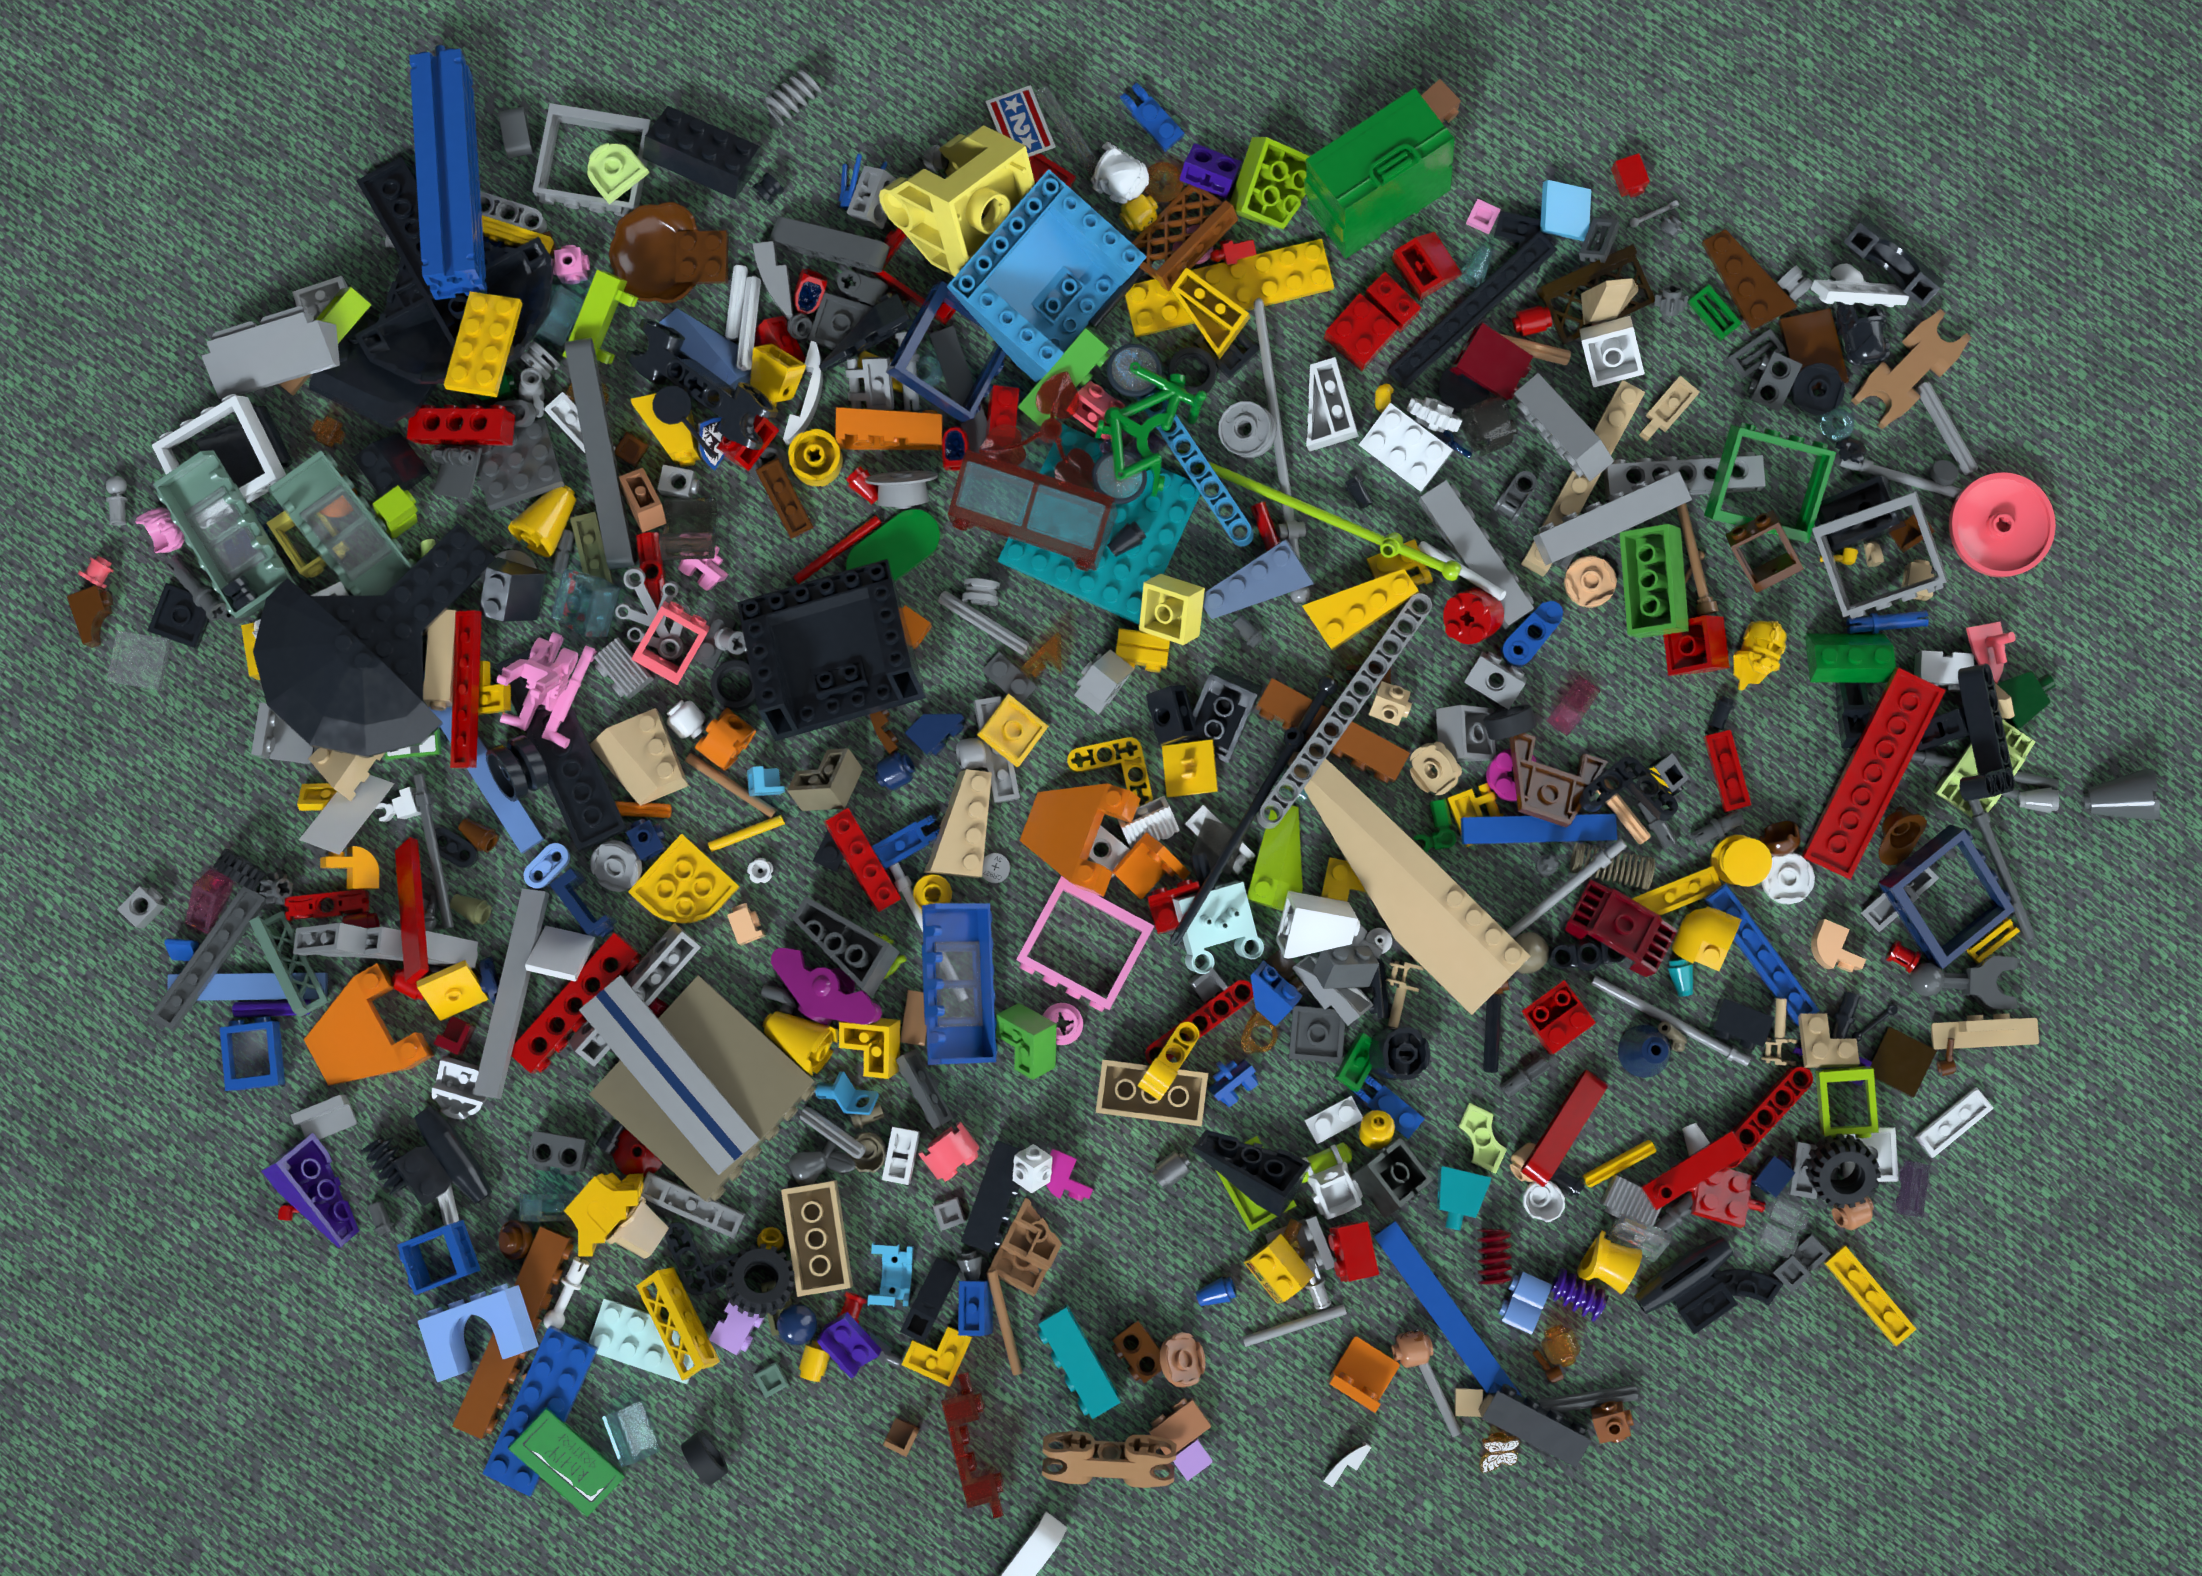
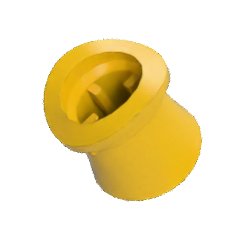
M1731 835L1721 840L1714 847L1710 857V865L1714 866L1718 878L1723 882L1748 887L1762 882L1768 876L1772 868V856L1766 845L1759 840L1745 835Z
M1602 1230L1580 1262L1577 1274L1584 1280L1599 1278L1619 1294H1623L1639 1268L1642 1250L1611 1243V1240L1604 1238L1606 1232Z

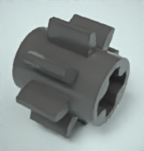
M1668 284L1663 286V289H1659L1658 294H1655L1654 306H1660L1659 311L1665 316H1677L1680 311L1683 312L1684 307H1687L1688 295L1683 294L1680 286Z
M268 873V879L260 880L259 894L266 898L265 903L285 904L284 898L293 896L291 893L294 884L286 879L287 874Z

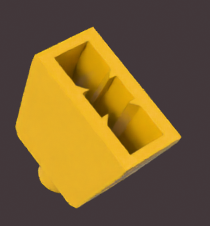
M774 344L756 346L753 348L750 385L765 394L768 400L776 407L777 402L791 400L794 397L806 364Z

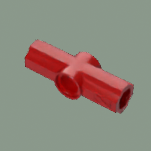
M658 532L641 533L636 535L639 568L645 573L646 579L644 584L658 610L663 596L662 588L666 577L663 567L660 535ZM653 566L658 567V575L653 579H648L646 575L647 570Z

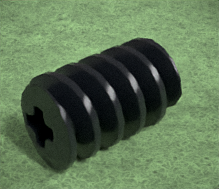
M382 1137L363 1148L361 1153H370L366 1161L368 1163L375 1162L372 1166L373 1172L382 1170L377 1177L379 1180L388 1179L383 1187L385 1189L393 1188L389 1196H392L407 1187V1184L393 1166V1162L403 1155H394L399 1149L398 1146L389 1147L393 1137L386 1139Z

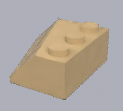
M656 708L606 728L590 743L591 749L640 806L689 786L664 720Z

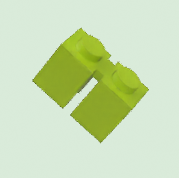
M398 485L373 503L375 516L383 521L387 527L385 531L391 538H397L418 522L416 515L418 509L414 505L416 500L408 490L403 492Z

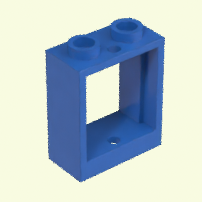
M463 1220L448 1224L397 1245L399 1258L404 1264L408 1275V1283L414 1295L432 1290L481 1270ZM444 1235L456 1273L431 1282L419 1244Z

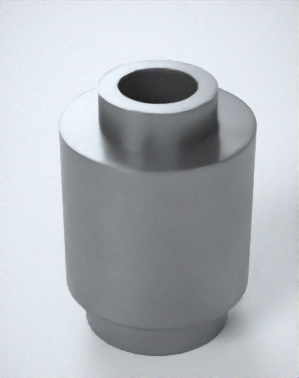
M1173 1151L1156 1164V1168L1151 1173L1164 1189L1168 1185L1170 1187L1189 1174L1191 1171L1188 1167L1192 1164L1183 1152L1177 1154L1176 1151Z

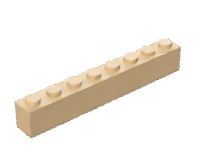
M1624 380L1616 388L1593 431L1601 439L1610 455L1613 453L1645 394L1644 391ZM1572 470L1541 527L1552 522L1554 526H1558L1563 523V517L1574 512L1579 515L1601 473L1592 481H1589L1584 475L1579 478ZM1533 541L1521 565L1544 577L1552 563L1545 566L1539 550Z

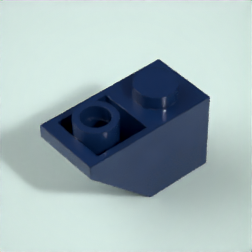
M923 714L905 734L929 758L932 754L937 756L946 747L944 742L950 736L956 737L964 729L965 726L962 724L965 722V719L961 714Z

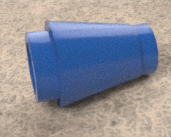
M1222 1276L1196 1291V1296L1202 1307L1204 1305L1232 1302V1299L1237 1297V1292L1232 1278H1224Z

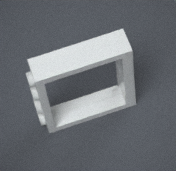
M235 394L228 395L221 400L222 403L218 406L204 409L201 411V416L182 422L180 424L181 428L174 432L170 431L162 434L159 437L160 440L152 444L167 475L180 466L172 448L235 411L265 472L239 488L247 503L269 492V487L286 475L248 397ZM221 500L196 519L200 526L205 529L234 511L229 504Z

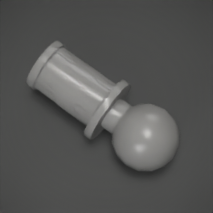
M112 476L106 481V489L111 494V497L106 498V502H109V524L114 526L126 525L125 502H128V498L122 497V494L125 493L127 484L122 477Z

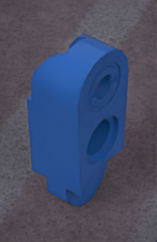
M1555 601L1543 602L1503 643L1500 654L1508 665L1520 668L1532 659L1563 620V610L1560 604ZM1528 627H1536L1540 632V637L1536 639L1530 637L1527 632ZM1519 646L1522 649V654H1515L1513 648Z

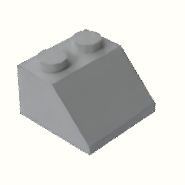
M1457 705L1436 709L1438 742L1445 745L1446 749L1454 756L1456 762L1491 761L1496 756L1495 740L1488 738L1483 721L1487 715L1494 713L1493 708Z

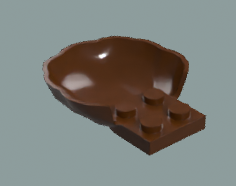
M665 202L659 205H642L618 221L615 236L609 250L610 264L615 272V276L627 281L624 292L638 297V301L674 303L686 297L696 284H728L729 233L726 230L698 231L693 215L684 206L674 202Z

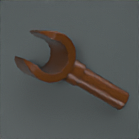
M1948 1038L1945 1060L1937 1061V1069L1939 1073H1942V1076L1956 1072V1064L1953 1060L1954 1038Z
M1538 1350L1532 1353L1543 1367L1549 1382L1556 1383L1564 1379L1559 1366L1550 1368Z

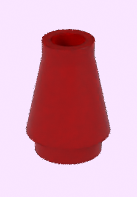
M860 466L845 480L849 483V488L872 505L878 500V487L865 482V478L871 475L867 469L864 470Z

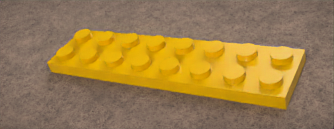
M1322 239L1238 259V264L1227 265L1223 262L1191 270L1245 311L1254 309V301L1257 298H1261L1264 306L1334 290V283ZM1156 279L1134 284L1125 295L1135 338L1194 324L1172 290L1169 292L1165 290Z

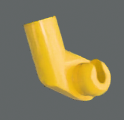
M1387 383L1378 386L1375 391V407L1381 414L1391 403V394L1393 393V387Z

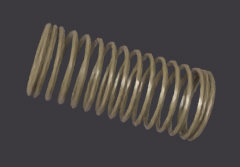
M1577 841L1571 857L1570 873L1576 874L1582 870L1584 853L1587 846L1588 854L1584 867L1589 864L1590 853L1593 847L1594 854L1591 862L1595 859L1594 856L1597 854L1598 849L1604 851L1607 847L1602 849L1601 846H1598L1596 848L1595 844L1590 847L1589 843L1584 845L1583 842ZM1624 851L1617 854L1612 882L1616 881L1618 874V884L1621 883L1625 869V860L1629 854V861L1623 880L1624 886L1629 879L1632 858L1635 857L1629 886L1631 887L1635 880V887L1637 888L1641 880V889H1649L1655 870V858L1642 857L1641 854L1637 856L1635 853L1631 855L1630 852L1625 854ZM1622 853H1623V860H1622V863H1621V866H1620V870H1619V874H1618L1619 861H1620V857H1621V855H1622ZM1614 858L1611 859L1612 863L1608 865L1606 881L1610 880ZM1640 858L1641 862L1636 875L1637 861ZM1645 858H1646V864H1645L1644 872H1643V875H1642L1643 862H1644V860H1645ZM1607 867L1601 869V880L1604 879ZM1600 869L1595 872V879L1598 878Z

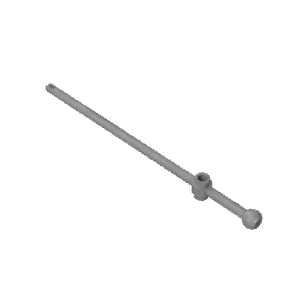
M1257 298L1254 301V311L1269 412L1274 417L1277 426L1276 438L1273 443L1280 492L1291 496L1264 302L1261 298ZM1282 504L1285 521L1284 524H1277V536L1279 540H1288L1300 559L1298 539L1306 535L1305 523L1303 521L1297 522L1294 517L1293 508ZM1304 587L1290 592V596L1295 603L1309 601L1311 592L1308 587Z

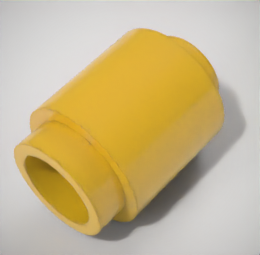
M812 1340L811 1344L805 1345L799 1370H801L799 1376L810 1381L820 1382L821 1376H825L830 1356L821 1348L817 1340Z

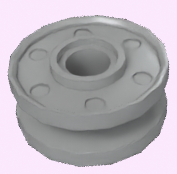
M1240 401L1231 405L1223 413L1219 421L1218 434L1221 443L1228 451L1244 458H1255L1263 455L1272 447L1276 438L1277 426L1274 417L1266 408L1251 401ZM1247 424H1251V432L1244 436V427Z

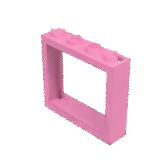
M1061 876L1016 960L1021 963L1019 968L1032 975L1037 971L1044 975L1042 980L1054 987L1059 983L1067 988L1065 993L1078 1000L1083 996L1091 1000L1089 1006L1103 1012L1104 1008L1110 1011L1154 925L1096 894L1079 889ZM1063 891L1142 932L1107 999L1028 957Z

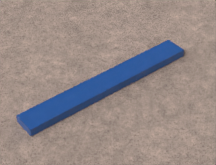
M1393 1221L1373 1236L1485 1392L1488 1394L1495 1382L1501 1386L1507 1384L1513 1387L1517 1394L1522 1397L1396 1221Z

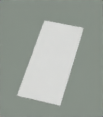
M369 775L364 783L361 781L354 790L356 795L352 801L337 791L299 840L340 854L395 783Z

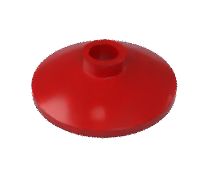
M627 1129L621 1133L618 1138L620 1141L617 1144L619 1147L613 1155L618 1169L625 1175L643 1173V1178L646 1177L649 1171L652 1173L657 1172L663 1162ZM635 1147L642 1149L640 1157L634 1155L633 1150Z

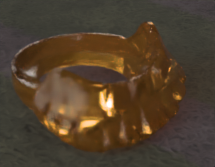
M1260 1012L1254 1013L1243 1030L1241 1048L1248 1055L1254 1052H1268L1277 1042L1278 1032L1276 1027ZM1264 1025L1270 1028L1272 1040L1267 1046L1260 1047L1256 1045L1250 1037L1254 1027Z

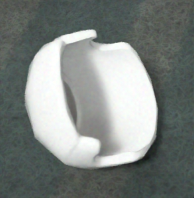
M1551 1181L1544 1187H1541L1536 1182H1531L1522 1194L1523 1206L1532 1218L1551 1222L1559 1218L1565 1209V1197L1560 1188Z

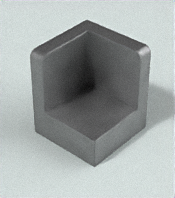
M1212 967L1207 970L1209 971L1208 973H1197L1188 980V983L1204 1002L1208 1001L1221 989L1225 991L1228 988Z

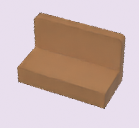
M908 990L900 1037L901 1043L927 1045V1028L924 1019V992Z

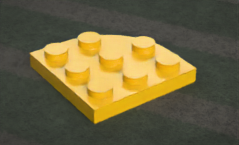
M681 834L628 892L648 911L663 920L673 923H694L716 913L740 886Z

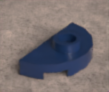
M487 957L480 960L482 977L479 978V984L482 991L488 993L492 1003L495 1005L500 980L492 957Z

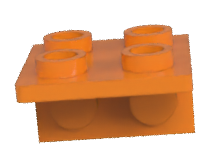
M1147 832L1112 870L1113 874L1139 899H1143L1165 873L1171 877L1176 874L1182 880L1190 874L1187 868L1164 845Z
M1354 1336L1327 1382L1376 1413L1381 1405L1379 1399L1397 1372L1400 1364L1359 1337Z

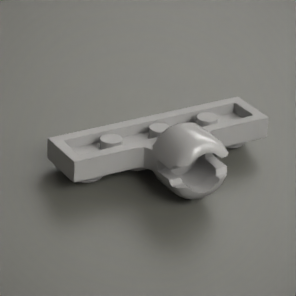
M1000 696L974 701L979 731L1000 704ZM979 736L958 742L956 754L962 770L982 768L986 772H992L990 791L993 804L1018 800L1020 798L1014 765Z

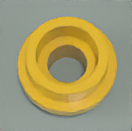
M768 1227L759 1234L757 1244L759 1248L760 1244H766V1249L770 1250L774 1246L778 1251L784 1245V1237L777 1228Z

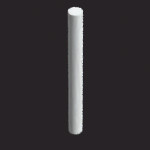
M1422 541L1418 546L1421 552L1441 561H1456L1425 541ZM1459 563L1462 567L1460 576L1499 600L1505 597L1506 591Z

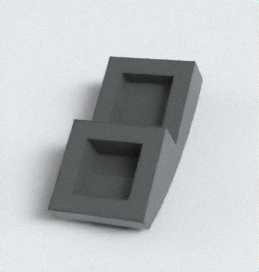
M1811 1232L1774 1269L1773 1273L1793 1292L1812 1275L1811 1271L1831 1255V1252Z

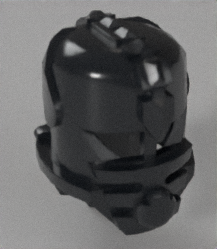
M1836 301L1838 306L1836 311L1837 336L1843 335L1847 361L1856 366L1884 362L1890 355V343L1888 338L1883 337V330L1886 329V314L1883 312V309L1880 310L1879 306L1869 311L1867 317L1859 319L1853 305H1845L1843 302Z

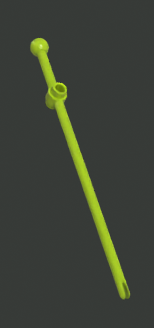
M1181 449L1178 450V452L1181 453V454L1187 453V452L1184 451V450H1181ZM1208 461L1218 477L1380 545V551L1384 557L1391 558L1401 554L1442 572L1443 577L1449 581L1457 580L1462 567L1457 561L1450 560L1444 562L1404 545L1403 537L1399 533L1393 532L1386 536L1380 535ZM1202 464L1195 465L1197 468L1205 469V466Z

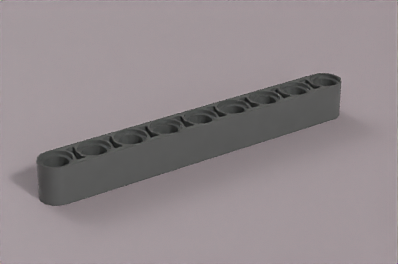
M591 337L565 342L566 357L609 570L636 566L594 344Z

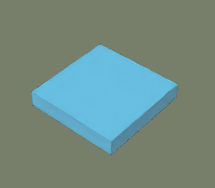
M1551 180L1544 181L1540 231L1542 233L1584 241L1590 224L1591 189Z

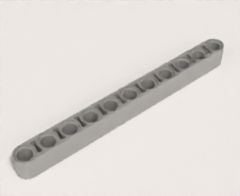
M1417 593L1409 599L1263 803L1257 814V820L1262 827L1272 829L1280 823L1425 620L1432 608L1431 599L1427 595ZM1418 603L1422 605L1424 612H1416L1412 604ZM1398 624L1407 625L1410 632H1401L1398 629ZM1383 645H1392L1395 649V653H1387L1384 650ZM1368 665H1377L1380 668V673H1371ZM1354 685L1363 686L1366 694H1357L1354 691ZM1339 706H1348L1351 710V715L1341 714ZM1332 726L1336 730V735L1328 736L1324 731V727ZM1312 746L1319 748L1322 756H1312L1309 748ZM1297 767L1303 768L1307 773V777H1297L1294 769ZM1279 789H1289L1292 798H1282L1279 794ZM1264 810H1274L1277 814V819H1267L1264 815Z

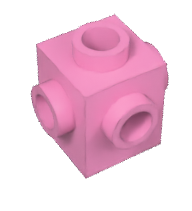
M566 245L562 246L561 250H554L555 259H552L554 262L553 274L558 276L562 284L573 285L580 283V281L588 280L587 271L590 270L589 257L584 255L580 247Z

